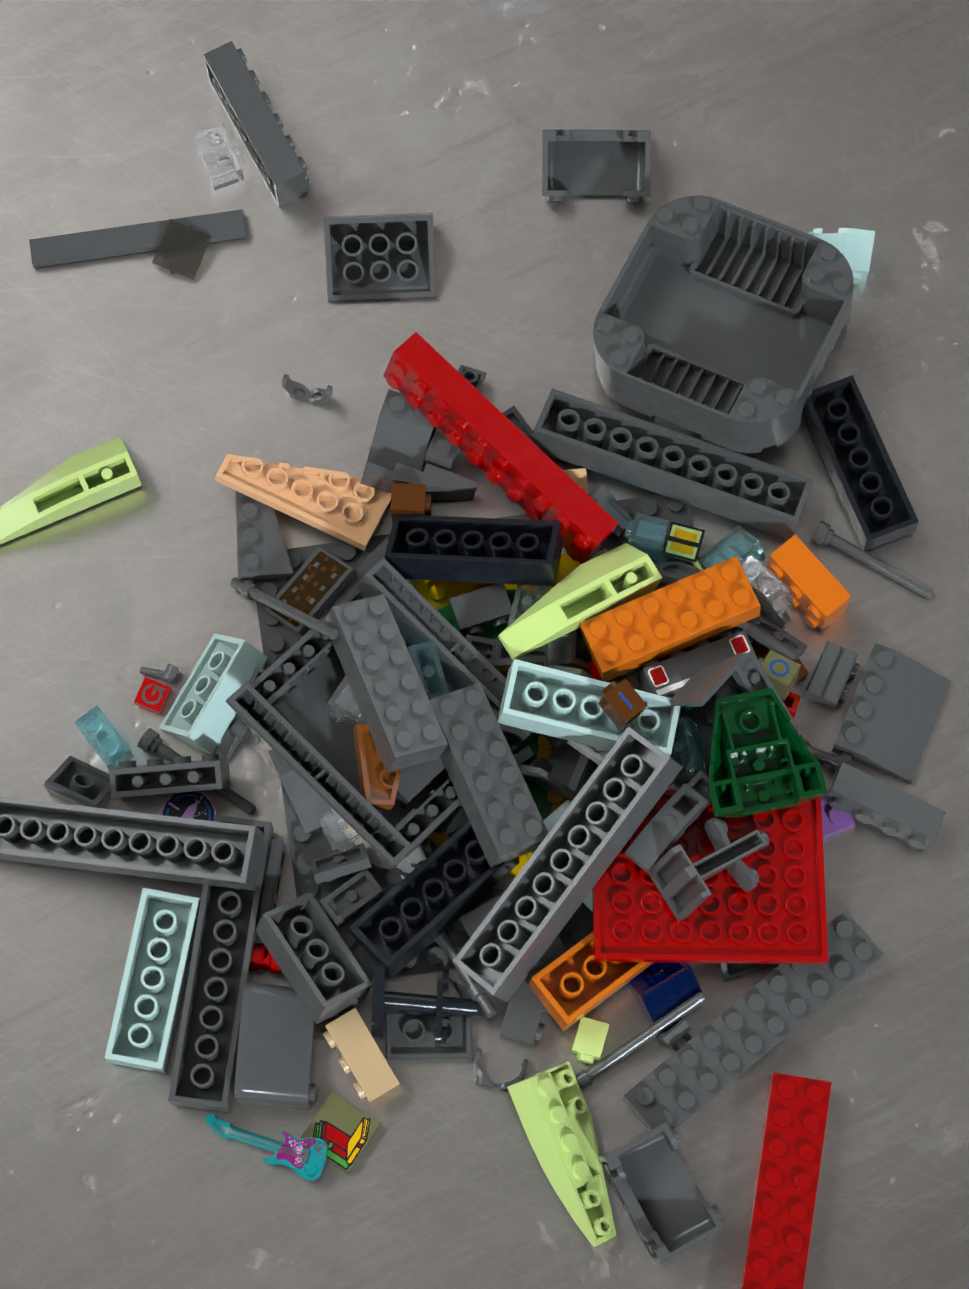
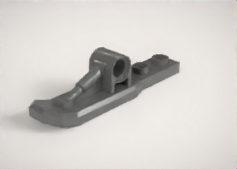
M664 562L657 567L662 576L660 583L667 585L701 571L695 566L681 562ZM761 614L759 617L707 638L712 643L719 640L718 637L731 630L735 632L739 628L742 631L745 630L746 634L751 636L756 643L764 645L768 649L794 662L804 654L807 648L806 644Z

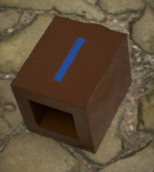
M626 679L619 684L613 681L601 691L603 696L598 703L619 730L640 716L647 707V704Z

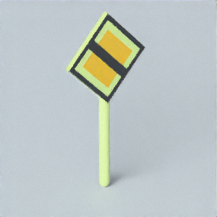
M671 521L662 555L692 562L695 567L702 571L703 568L697 559L705 530Z

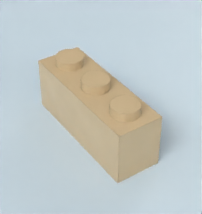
M356 1008L351 1009L325 1025L327 1031L323 1033V1036L331 1049L334 1047L338 1048L342 1057L337 1060L346 1074L352 1072L357 1081L352 1085L360 1099L366 1097L371 1102L400 1084Z

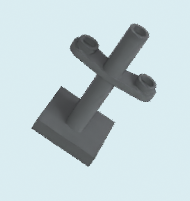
M711 818L705 823V831L716 852L692 864L686 852L679 844L671 848L647 872L678 922L687 918L712 894L704 880L724 869L728 870L743 890L750 891L757 886L759 882L757 871L752 867H748L742 859L769 844V838L763 830L757 829L730 844L725 821L721 818Z

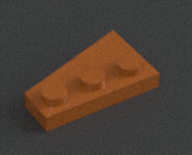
M356 724L353 733L361 795L375 809H391L395 804L401 769L386 773L368 726Z

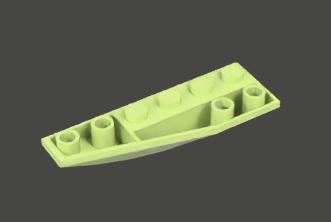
M121 436L69 457L0 507V544L142 486Z
M625 543L579 565L502 631L498 637L511 659L514 660L580 628V623L653 592L661 581L662 576L648 554Z
M564 1062L508 1086L507 1088L535 1155L556 1194L577 1226L593 1247L617 1236L604 1173L598 1159L600 1155L592 1117L570 1062Z

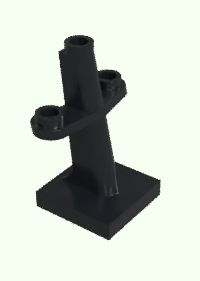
M373 965L371 1035L374 1037H383L385 1015L436 1016L435 1047H441V1044H447V1027L442 1026V1017L477 1019V1017H483V1010L477 1001H473L470 998L443 996V987H449V970H443V967L438 966L436 996L385 991V965Z

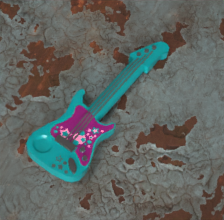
M208 1114L205 1118L206 1123L223 1139L230 1137L275 1152L273 1157L263 1159L265 1163L286 1165L291 1167L298 1175L310 1181L317 1180L323 1171L328 1154V1145L320 1138H296L283 1130L281 1134L284 1136V1141L279 1142L234 1127L232 1123L218 1119L215 1114Z

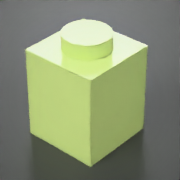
M586 1017L581 1018L572 1048V1054L577 1055L576 1060L587 1064H593V1061H600L610 1024Z

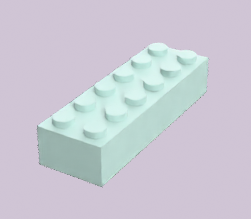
M514 659L508 670L498 723L608 751L611 750L629 726L670 757L680 706H671L669 702L671 698L634 689L647 704V707L640 716L619 730L598 704L603 696L601 691L610 683Z
M148 888L142 889L105 1054V1059L109 1063L166 1074L192 956L200 898Z

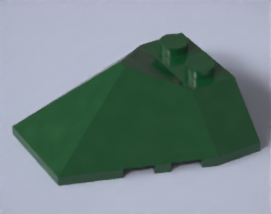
M772 688L717 698L715 700L708 791L715 817L739 818L790 808L828 793L819 761L809 751L805 744V739L795 729L790 721L791 717Z

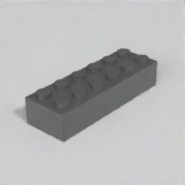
M230 41L203 54L208 79L279 208L307 195V184L310 183L306 174L308 171L307 166L301 156L296 157L294 142L289 134L284 135L281 129L283 128V123L277 113L272 114L269 97L265 91L260 92L257 86L259 85V80L253 70H248L246 66L247 59L242 49H236L233 42Z
M382 594L332 606L324 623L337 629L339 632L338 637L331 641L366 725L369 728L386 773L439 759L448 743L385 595Z
M477 683L430 699L431 706L448 743L440 757L489 866L492 867L535 851L547 836L548 831L481 684Z

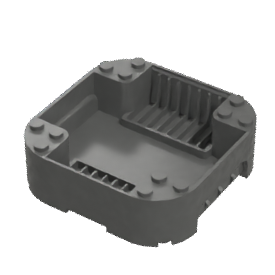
M687 196L673 200L659 208L647 222L596 316L593 328L596 373L602 383V388L614 401L622 406L651 418L654 415L702 435V439L726 449L741 453L762 452V449L773 445L778 447L789 440L801 425L804 404L807 397L811 395L812 388L819 374L823 372V366L827 358L834 350L839 335H847L851 321L854 287L851 267L844 255L830 243L725 201L708 196Z

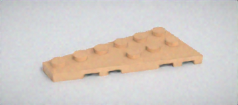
M227 454L215 475V481L363 551L366 550L391 503V493L360 484L362 478L349 476L348 473L308 466H304L303 469L291 467L289 463L279 462L278 465L265 463L257 458Z

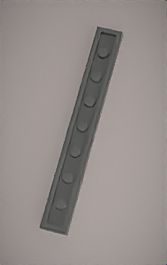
M243 209L29 239L32 265L33 268L247 238Z

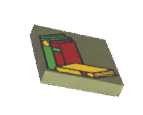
M332 1091L300 1138L312 1137L324 1140L328 1145L327 1160L348 1174L381 1124Z

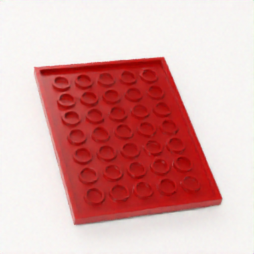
M666 790L592 889L593 961L821 965L828 963L821 797L794 807L739 818L715 817L711 803L685 830L683 836L672 848L680 844L692 864L716 852L705 831V823L711 818H721L725 821L730 844L757 829L763 830L769 838V844L742 859L748 867H752L757 871L759 882L754 889L745 891L739 886L728 870L724 869L704 880L712 894L687 918L678 922L649 874L625 855L626 850L678 791Z

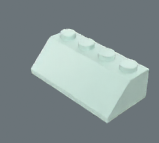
M214 633L159 729L197 750L212 754L221 743L223 734L236 716V712L226 703V700L246 681L249 683L256 667L263 668L268 657L246 640Z

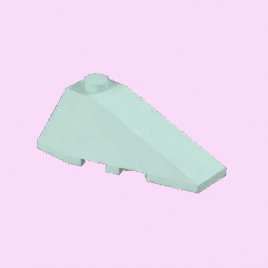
M814 228L813 231L807 233L830 243L844 255L851 267L854 284L866 283L875 231L839 228L838 233H825L823 228Z

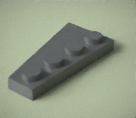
M236 491L239 581L292 578L294 572L274 508Z

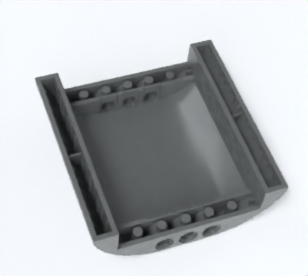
M384 558L381 559L363 576L357 588L339 604L384 594L429 700L480 683L498 721L506 678ZM327 615L320 621L324 623ZM312 629L251 684L246 681L226 700V703L392 868L396 867L460 806L456 790L446 768L405 808L395 800V804L391 809H375L361 795L353 729L356 724L366 725V722L331 639ZM499 723L512 753L532 733V731Z

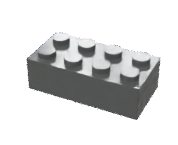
M311 892L262 914L255 931L316 1024L365 1000L373 984Z

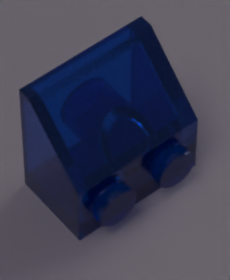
M654 962L627 983L639 1005L653 1022L662 1018L698 992L702 993L688 963Z

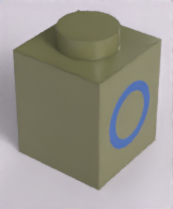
M770 650L766 658H760L759 662L781 699L785 700L798 678L801 664Z

